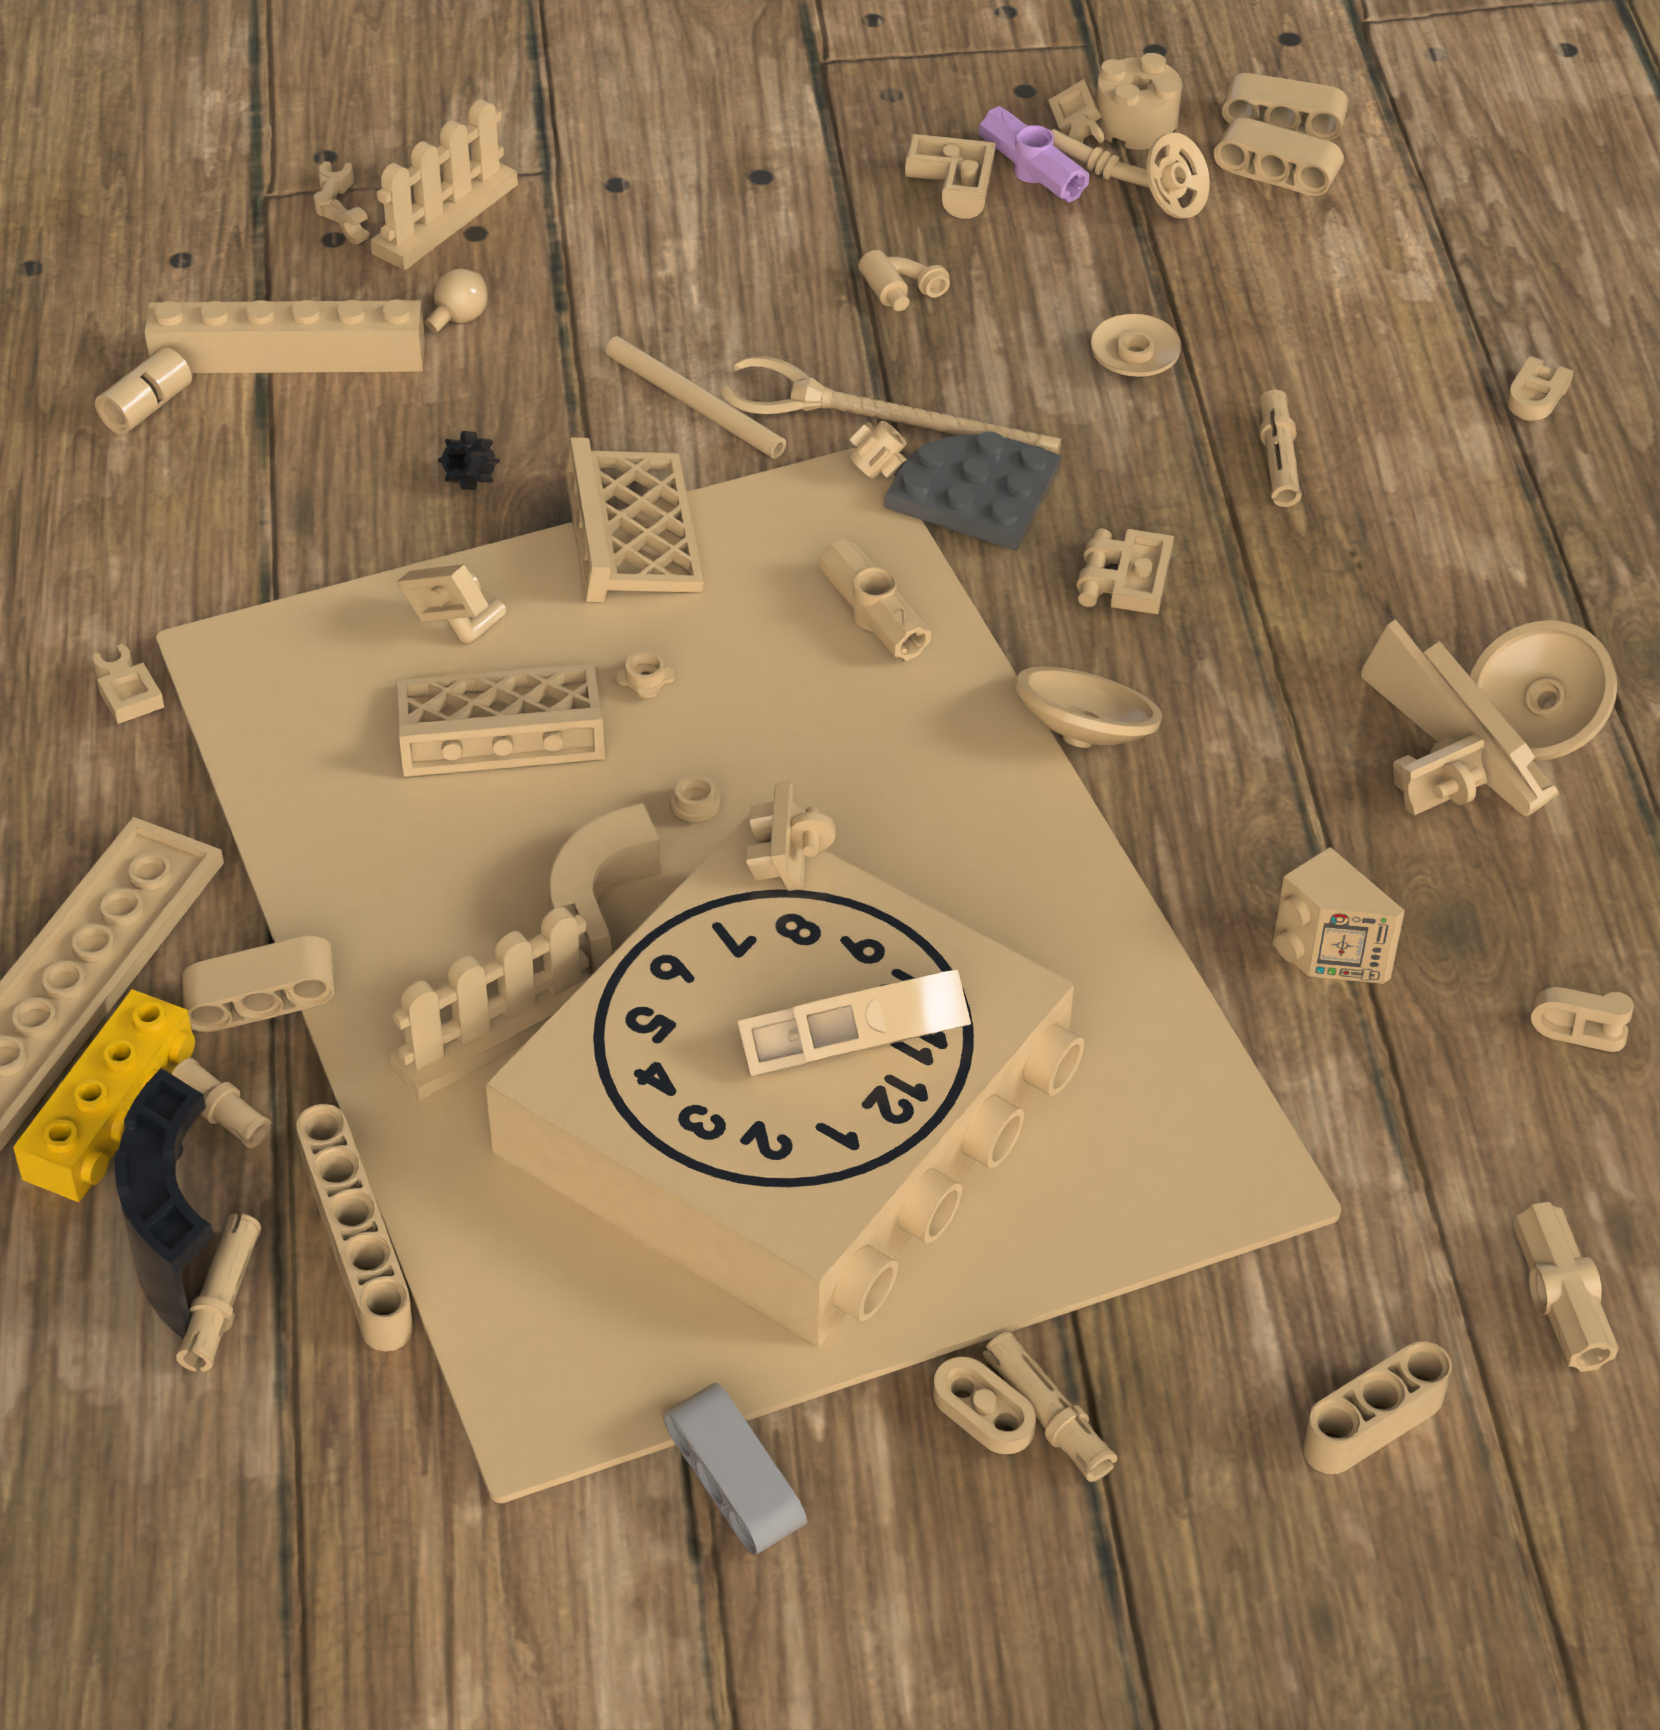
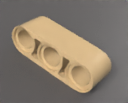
M1241 73L1236 75L1229 84L1222 108V116L1228 124L1240 117L1249 118L1332 141L1342 131L1348 108V98L1342 90L1333 86L1252 73Z
M1242 117L1234 119L1229 124L1214 149V159L1217 165L1229 173L1311 196L1323 195L1328 191L1344 162L1343 153L1335 143Z
M310 935L200 961L189 965L182 974L183 1008L188 1010L192 1030L205 1033L216 1032L317 1007L330 1001L335 993L331 944L326 939Z
M1428 1341L1412 1343L1318 1401L1312 1407L1303 1444V1453L1308 1464L1315 1470L1325 1474L1344 1472L1434 1415L1442 1407L1452 1370L1451 1358L1446 1350ZM1417 1378L1426 1379L1427 1381H1422ZM1372 1405H1376L1384 1409H1376L1373 1408ZM1325 1434H1334L1340 1438H1332Z

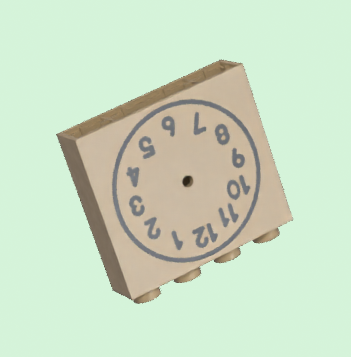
M749 814L485 1084L492 1152L816 1347H819L847 1313L864 1322L879 1310L889 1295L897 1276L898 1263L893 1258L912 1236L926 1244H930L940 1237L954 1217L962 1197V1185L958 1181L975 1161L993 1169L1007 1157L1017 1141L1024 1123L1025 1114L1021 1106L1036 1089L1050 1096H1055L1061 1092L1079 1065L1085 1042L1082 1037L1070 1031L1074 991L1073 982L824 849L820 850L817 856L805 857L803 889L788 891L781 877L756 881L746 862L747 846L770 842L771 839L757 841L751 830ZM958 969L971 1021L970 1025L751 1077L738 1025L739 1020L852 992Z

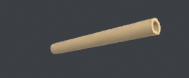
M615 336L607 344V356L772 459L778 458L785 450L786 440L621 337Z

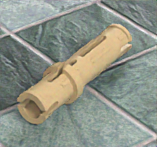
M1274 389L1260 396L1259 406H1261L1263 422L1260 425L1259 432L1260 439L1266 445L1272 488L1271 497L1276 505L1289 507L1297 504L1302 497L1293 444L1297 433L1295 422L1289 416L1287 394L1281 390Z
M237 1213L227 1217L200 1296L193 1299L188 1309L191 1320L182 1345L176 1355L179 1364L188 1370L196 1372L200 1358H203L200 1366L201 1372L211 1370L221 1337L233 1324L235 1313H232V1307L256 1240L261 1233L260 1223L249 1215H241L238 1228L235 1227L238 1221Z
M1004 1332L993 1338L987 1344L986 1348L988 1350L983 1352V1358L1001 1375L1007 1384L1032 1404L1036 1418L1045 1429V1438L1055 1448L1060 1447L1066 1452L1089 1482L1097 1481L1107 1475L1114 1467L1112 1463L1117 1462V1455L1093 1431V1428L1088 1424L1089 1417L1080 1406H1073L1063 1396L1058 1387L1027 1354L1012 1333Z

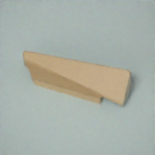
M1396 619L1390 622L1361 671L1362 678L1436 742L1447 737L1460 741L1473 734L1484 739L1481 760L1487 775V783L1485 784L1521 815L1529 816L1558 796L1559 792L1534 763L1533 759L1535 756L1525 741L1445 646L1438 641L1422 653Z

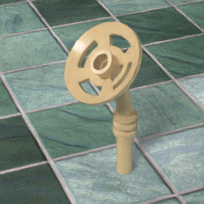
M1055 129L1051 130L1054 135V146L1062 153L1086 164V169L1089 171L1095 169V174L1098 176L1103 174V178L1106 180L1113 177L1150 188L1158 205L1172 217L1178 219L1193 217L1204 208L1207 202L1210 179L1206 161L1197 145L1181 133L1172 132L1158 137L1149 150L1147 166L1144 169L1119 162V156L1113 155L1111 157V152H1103L1101 147L1093 149ZM1166 146V157L1161 158L1155 164L1154 161L1157 153L1162 147ZM1180 151L1188 159L1193 171V175H1191L1190 169L1186 161L1183 159L1182 156L1179 155ZM1187 189L1193 191L1191 201L1187 206L1181 208L1178 198H1181Z

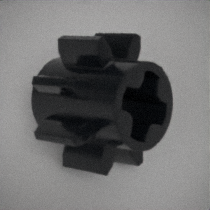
M462 431L460 440L446 438L445 443L447 447L444 449L442 457L438 458V462L442 463L447 473L444 479L446 482H460L461 489L476 490L477 481L487 483L493 481L491 474L494 471L495 465L500 463V459L495 458V454L490 448L493 444L492 439H478L477 433L471 431Z

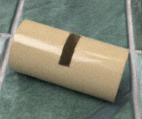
M162 347L97 396L95 399L96 411L109 429L117 434L125 435L191 383L192 374L190 368L179 353L169 347Z

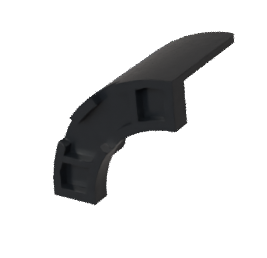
M160 1068L142 1088L125 1116V1130L120 1141L119 1151H115V1177L141 1287L159 1317L176 1334L184 1339L191 1319L180 1271L214 1236L211 1224L203 1219L184 1198L176 1180V1163L183 1153L182 1141L196 1118L206 1109L204 1095Z

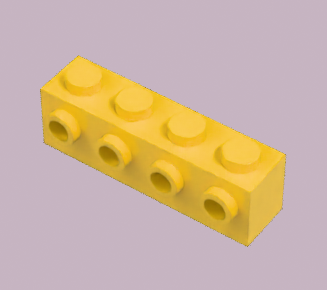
M131 989L13 1146L23 1181L80 1202L89 1188L102 1180L110 1159L120 1146L125 1130V1116L142 1088L160 1068L172 1074L178 1064L190 1058L193 1053L195 1037L192 1033L187 1009Z

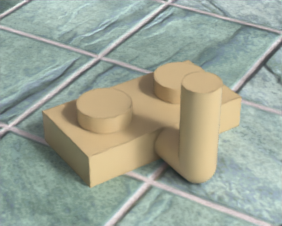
M465 564L410 570L397 581L421 622L447 619L458 639L465 644L474 642L507 614V609L500 600L493 599L490 603H487L480 591L481 587L478 579L466 568Z

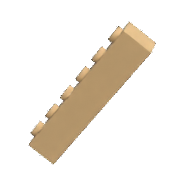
M421 300L149 302L145 325V338L149 357L160 348L169 347L182 356L188 364L191 373L423 371L425 336Z

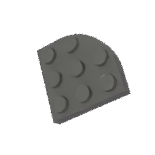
M991 431L938 439L922 445L907 458V461L900 468L886 493L884 508L1017 551L1059 471L1062 455L1047 451L1039 446H1031L1019 441L1003 438L1000 434Z

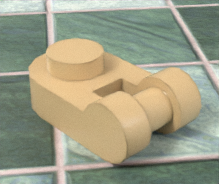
M1529 356L1511 385L1507 402L1509 410L1525 421H1536L1546 418L1552 413L1561 396L1566 394L1572 381L1573 370L1562 366L1554 369L1543 365L1544 360Z
M1552 987L1543 990L1537 995L1531 1013V1022L1539 1033L1548 1038L1603 1051L1616 1052L1623 1049L1626 1045L1628 1037V1027L1626 1024L1632 1018L1634 1002L1628 995L1621 992H1610L1600 996L1568 988Z

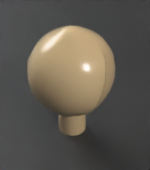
M461 268L448 271L441 276L434 290V303L437 308L424 320L426 327L433 333H438L449 321L467 323L479 317L485 310L488 300V291L482 275Z

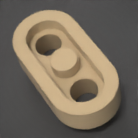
M955 1357L939 1366L934 1376L933 1398L937 1407L987 1449L995 1453L1014 1454L1024 1450L1031 1443L1035 1432L1036 1414L1032 1404L1024 1396L976 1359ZM957 1391H966L971 1395L969 1397L961 1398L957 1397L953 1393ZM1006 1425L1013 1428L1014 1431L1006 1432L996 1428Z

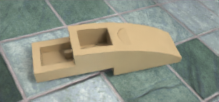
M958 969L818 1000L738 1021L751 1077L971 1024Z

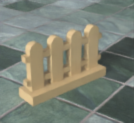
M483 99L475 101L469 111V124L467 126L454 120L448 121L441 130L440 146L437 148L425 141L419 142L412 151L411 167L409 169L397 163H391L385 168L381 177L382 188L377 191V199L384 204L386 224L381 227V232L370 240L373 255L405 271L518 185L517 171L499 162V159L504 156V148L498 144L497 123L501 120V111L496 109L493 104ZM469 143H471V153H472V160H471V161L469 160V148H468V144H469ZM441 164H442V168H443V179H444V181H443L442 183H441V178H440V166H439V165H441ZM412 185L414 188V204H412L410 187Z
M565 907L555 908L542 920L540 935L527 941L520 932H510L504 935L496 944L495 958L480 965L472 956L463 957L451 966L448 972V984L433 990L427 982L418 981L410 985L403 992L400 1000L401 1009L392 1014L394 1023L400 1030L404 1029L406 1044L390 1052L389 1060L390 1067L418 1101L429 1097L524 1045L590 978L584 970L589 967L588 957L582 950H579L578 935L587 931L586 922L579 914L573 916ZM543 955L544 970L534 974L533 959ZM497 979L499 994L488 999L486 985ZM451 1004L453 1019L441 1024L439 1010Z

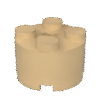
M1147 53L1142 58L1109 59L1103 62L1098 77L1096 103L1102 117L1095 122L1103 131L1104 139L1112 143V139L1116 138L1125 141V148L1145 150L1150 149L1158 137L1173 131L1176 132L1182 91V81L1179 74L1166 64L1164 56L1157 53Z

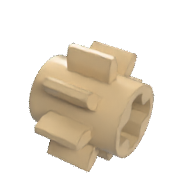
M880 421L876 427L870 422L864 423L849 438L856 446L849 454L851 460L870 478L875 479L881 472L888 478L907 461L900 453L907 445L905 439L885 421Z

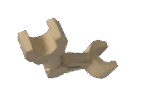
M324 161L319 166L321 190L317 191L314 195L316 213L319 216H324L339 223L345 237L352 244L357 245L371 238L370 232L360 225L361 222L368 219L367 214L358 206L347 210L336 199L338 194H344L354 184L352 163H345L343 170L332 172L331 163Z

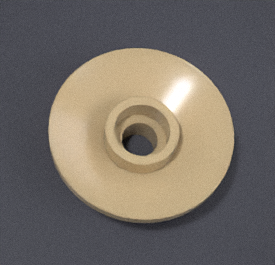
M1123 314L1111 317L1096 327L1091 337V350L1096 360L1113 372L1136 377L1150 376L1164 372L1176 363L1181 352V340L1175 329L1158 318L1143 314Z

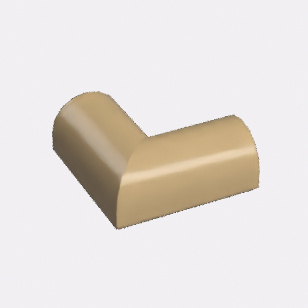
M912 134L906 157L905 175L911 178L944 181L942 190L943 207L954 217L971 219L978 216L983 211L996 143Z

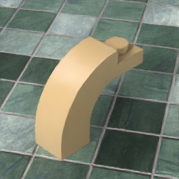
M644 803L609 812L587 823L564 844L552 867L550 876L551 910L565 907L573 916L579 914L585 920L587 931L578 935L579 950H582L588 957L592 975L612 955L611 935L598 906L601 900L610 891L622 884L661 874L660 840Z

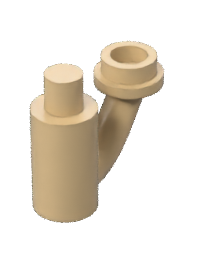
M880 250L866 253L858 264L860 273L881 303L885 306H892L896 311L905 310L910 303L907 297L908 286L900 275L917 280L919 290L932 298L943 295L950 286L949 274L943 266L932 265L928 267L907 258L887 257Z

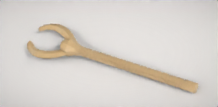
M768 356L742 358L733 363V369L737 371L755 366L768 368L783 374L794 382L790 399L773 402L746 400L737 396L726 385L720 392L724 400L733 407L756 414H779L798 409L809 412L817 409L834 408L835 410L848 411L849 413L861 414L910 426L930 428L939 432L944 431L953 435L981 434L987 431L996 432L1003 438L1012 439L1031 446H1039L1056 454H1059L1061 438L1029 431L1023 432L1022 430L1009 429L1005 426H995L986 422L981 423L980 421L954 417L943 413L940 414L929 410L926 411L910 406L836 392L828 387H824L814 378H810L805 372L789 362Z

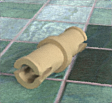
M193 1058L183 1060L174 1069L172 1075L204 1095L206 1109L201 1113V1116L211 1124L220 1123L240 1139L247 1148L258 1146L267 1137L271 1129L269 1126L272 1124L271 1121L240 1098V1090L230 1082L221 1083Z

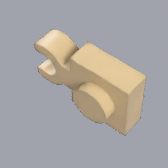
M1085 79L1049 99L1056 122L1063 134L1081 143L1090 135H1093L1099 143L1104 142V133L1095 122L1102 115L1097 106L1093 90Z
M124 644L117 645L119 659L114 662L104 661L99 653L93 654L92 658L95 673L98 677L99 692L117 724L164 708L162 693L144 663L132 665L128 647Z

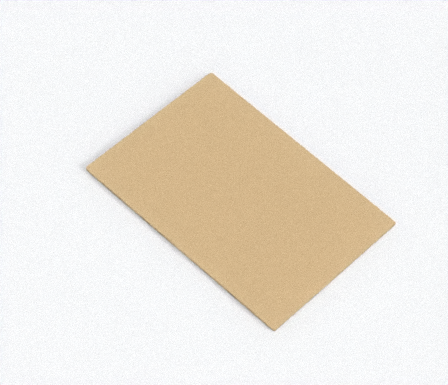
M856 447L688 491L687 497L704 578L702 592L607 590L605 603L586 602L573 522L172 627L162 630L156 635L159 651L273 943L310 935L326 939L331 944L334 996L323 1005L301 1010L300 1012L337 1107L347 1119L396 1258L489 1496L496 1503H506L676 1445L665 1425L663 1413L713 1383H718L726 1391L744 1419L749 1421L995 1338L1004 1332H1012L1335 1223L1340 1218L1341 1205L1053 733L1021 701L1015 688L1018 676L921 519L884 508L886 493L895 479V475H890L887 478L881 472L875 479L867 476L853 463L849 456ZM663 498L657 499L652 503L666 513H669L676 507ZM641 512L632 518V520L647 529L656 523ZM621 528L611 534L626 545L635 539L634 536ZM668 529L658 535L673 546L682 540V538ZM845 538L848 542H855L876 567H883L894 573L897 579L898 593L931 630V642L925 646L920 656L906 662L901 657H894L873 631L861 629L855 624L853 620V607L819 568V558L829 548L830 543ZM648 545L637 551L653 562L662 555ZM626 560L617 566V573L638 574L642 571ZM671 562L664 568L673 575H689L687 570L674 562ZM465 564L466 568L478 579L481 587L480 591L487 603H490L493 599L500 600L505 605L507 614L474 642L465 644L458 639L447 619L421 622L397 581L410 570ZM641 650L657 652L663 657L665 666H670L675 670V680L670 684H664L652 699H641L630 687L620 686L616 682L617 671L625 669L627 658L634 652ZM594 663L599 702L603 716L605 759L403 777L398 729L396 680ZM585 682L565 683L562 687L574 691ZM528 686L516 687L512 691L524 696L532 688ZM469 691L462 695L474 700L483 693L480 691ZM423 695L408 698L424 704L433 697ZM547 696L538 703L551 708L559 701ZM497 700L489 708L500 713L510 705ZM448 704L438 712L450 717L459 709ZM694 774L706 776L718 788L721 794V807L714 817L702 822H688L678 818L672 812L670 794L677 782L685 776ZM791 782L793 786V802L798 807L804 810L812 806L818 807L822 814L830 817L835 823L836 835L834 842L824 850L1074 983L1070 1031L1082 1037L1085 1045L1079 1065L1068 1084L1055 1096H1050L1039 1089H1036L1021 1106L1025 1114L1024 1123L1018 1139L1007 1157L993 1169L975 1161L958 1181L962 1185V1197L954 1217L940 1237L934 1242L926 1244L912 1236L893 1258L898 1263L897 1276L889 1295L879 1310L864 1322L847 1313L819 1347H816L492 1152L485 1084L522 1046L421 1101L417 1100L390 1067L389 1053L406 1044L404 1029L400 1030L393 1021L392 1014L401 1009L400 1000L403 992L410 985L418 981L427 982L433 990L448 984V972L451 966L463 957L472 956L480 965L495 958L496 944L504 935L510 932H520L527 941L540 935L542 920L551 911L550 876L558 853L568 839L580 828L609 812L644 803L660 840L661 874L622 884L610 891L599 903L598 906L611 935L612 954L750 814V806L773 802L775 785ZM543 955L533 959L534 974L544 970ZM585 968V972L591 977L590 968ZM497 979L486 985L488 999L499 994ZM451 1004L439 1010L441 1024L453 1019Z

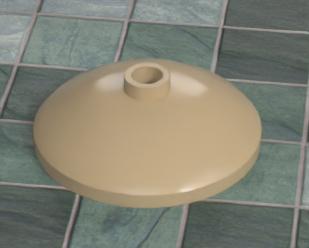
M1535 621L1507 631L1484 650L1475 663L1470 675L1471 679L1525 741L1535 756L1533 761L1559 758L1576 751L1588 743L1608 720L1617 694L1615 667L1603 644L1587 630L1563 621ZM1547 700H1557L1552 708L1542 709V705Z
M1031 667L1022 670L1018 674L1015 688L1023 704L1045 726L1063 735L1062 739L1073 746L1089 748L1091 744L1117 745L1143 739L1156 732L1160 726L1162 712L1159 707L1139 692L1115 681L1090 673L1059 667Z

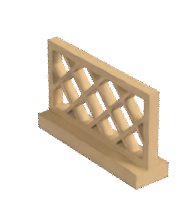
M571 437L565 467V478L586 602L605 603L607 590L702 592L704 578L679 453L591 451L589 438ZM599 468H616L624 474L614 480L600 471ZM649 469L669 470L670 476L660 481L646 471ZM635 480L650 491L641 497L626 486ZM616 496L630 506L620 512L607 504L606 501ZM661 497L676 507L669 513H666L652 503ZM641 512L656 523L647 529L632 520V518ZM621 528L634 536L635 539L626 545L611 534ZM668 529L682 538V540L673 546L658 535ZM648 545L662 555L653 562L637 551ZM626 560L642 571L638 574L617 573V566ZM671 562H674L687 570L689 575H673L664 568Z
M594 663L396 680L398 729L403 777L605 759L603 716L599 702ZM585 682L574 691L562 687L565 683ZM528 686L532 688L524 696L512 691L516 687ZM469 691H480L483 693L474 700L462 695ZM423 695L433 697L424 704L408 698ZM547 696L559 701L551 708L538 703ZM497 700L510 705L500 713L489 708ZM448 704L459 709L450 717L438 711Z

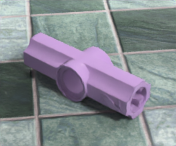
M1001 106L989 110L985 119L980 123L979 136L987 142L996 143V149L1014 162V174L1018 179L1029 183L1040 182L1067 203L1080 198L1082 191L1088 186L1089 172L1054 146V135L1049 129L1038 125L1027 126Z

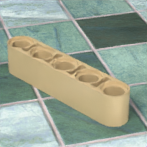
M313 1105L305 1109L299 1115L296 1122L303 1167L365 1342L375 1350L384 1352L397 1350L405 1346L411 1339L414 1331L406 1282L345 1115L333 1105Z

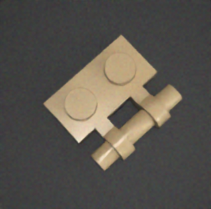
M1100 528L1094 531L1093 538L1087 542L1083 555L1086 567L1080 571L1076 584L1079 591V603L1086 607H1092L1096 604L1098 596L1104 592L1112 594L1111 607L1158 615L1172 555L1174 536L1127 529L1125 541L1112 540V534L1107 529ZM1110 563L1119 565L1118 570L1105 569V567Z

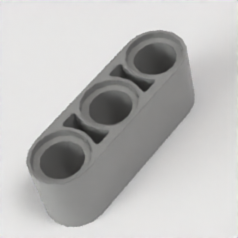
M718 1383L709 1385L663 1413L665 1425L676 1446L740 1542L752 1555L756 1556L807 1524L805 1511L795 1492L734 1402Z

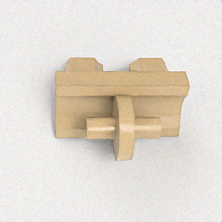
M1475 734L1460 741L1447 737L1436 742L1430 750V754L1420 759L1407 755L1394 761V785L1404 792L1405 810L1415 816L1450 799L1458 805H1464L1473 801L1476 797V787L1487 783V775L1481 760L1484 739Z
M791 782L776 784L773 802L750 806L749 821L757 841L771 839V841L747 846L746 862L756 881L781 877L788 891L803 889L805 857L817 856L820 850L826 849L833 844L836 835L835 823L830 817L822 814L818 807L812 806L806 810L798 807L793 802V786Z

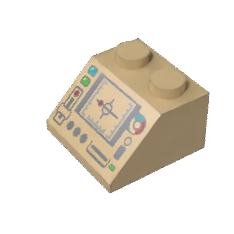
M1329 847L1284 876L1273 946L1277 948L1279 954L1286 961L1294 963L1308 977L1384 984L1391 979L1405 910Z

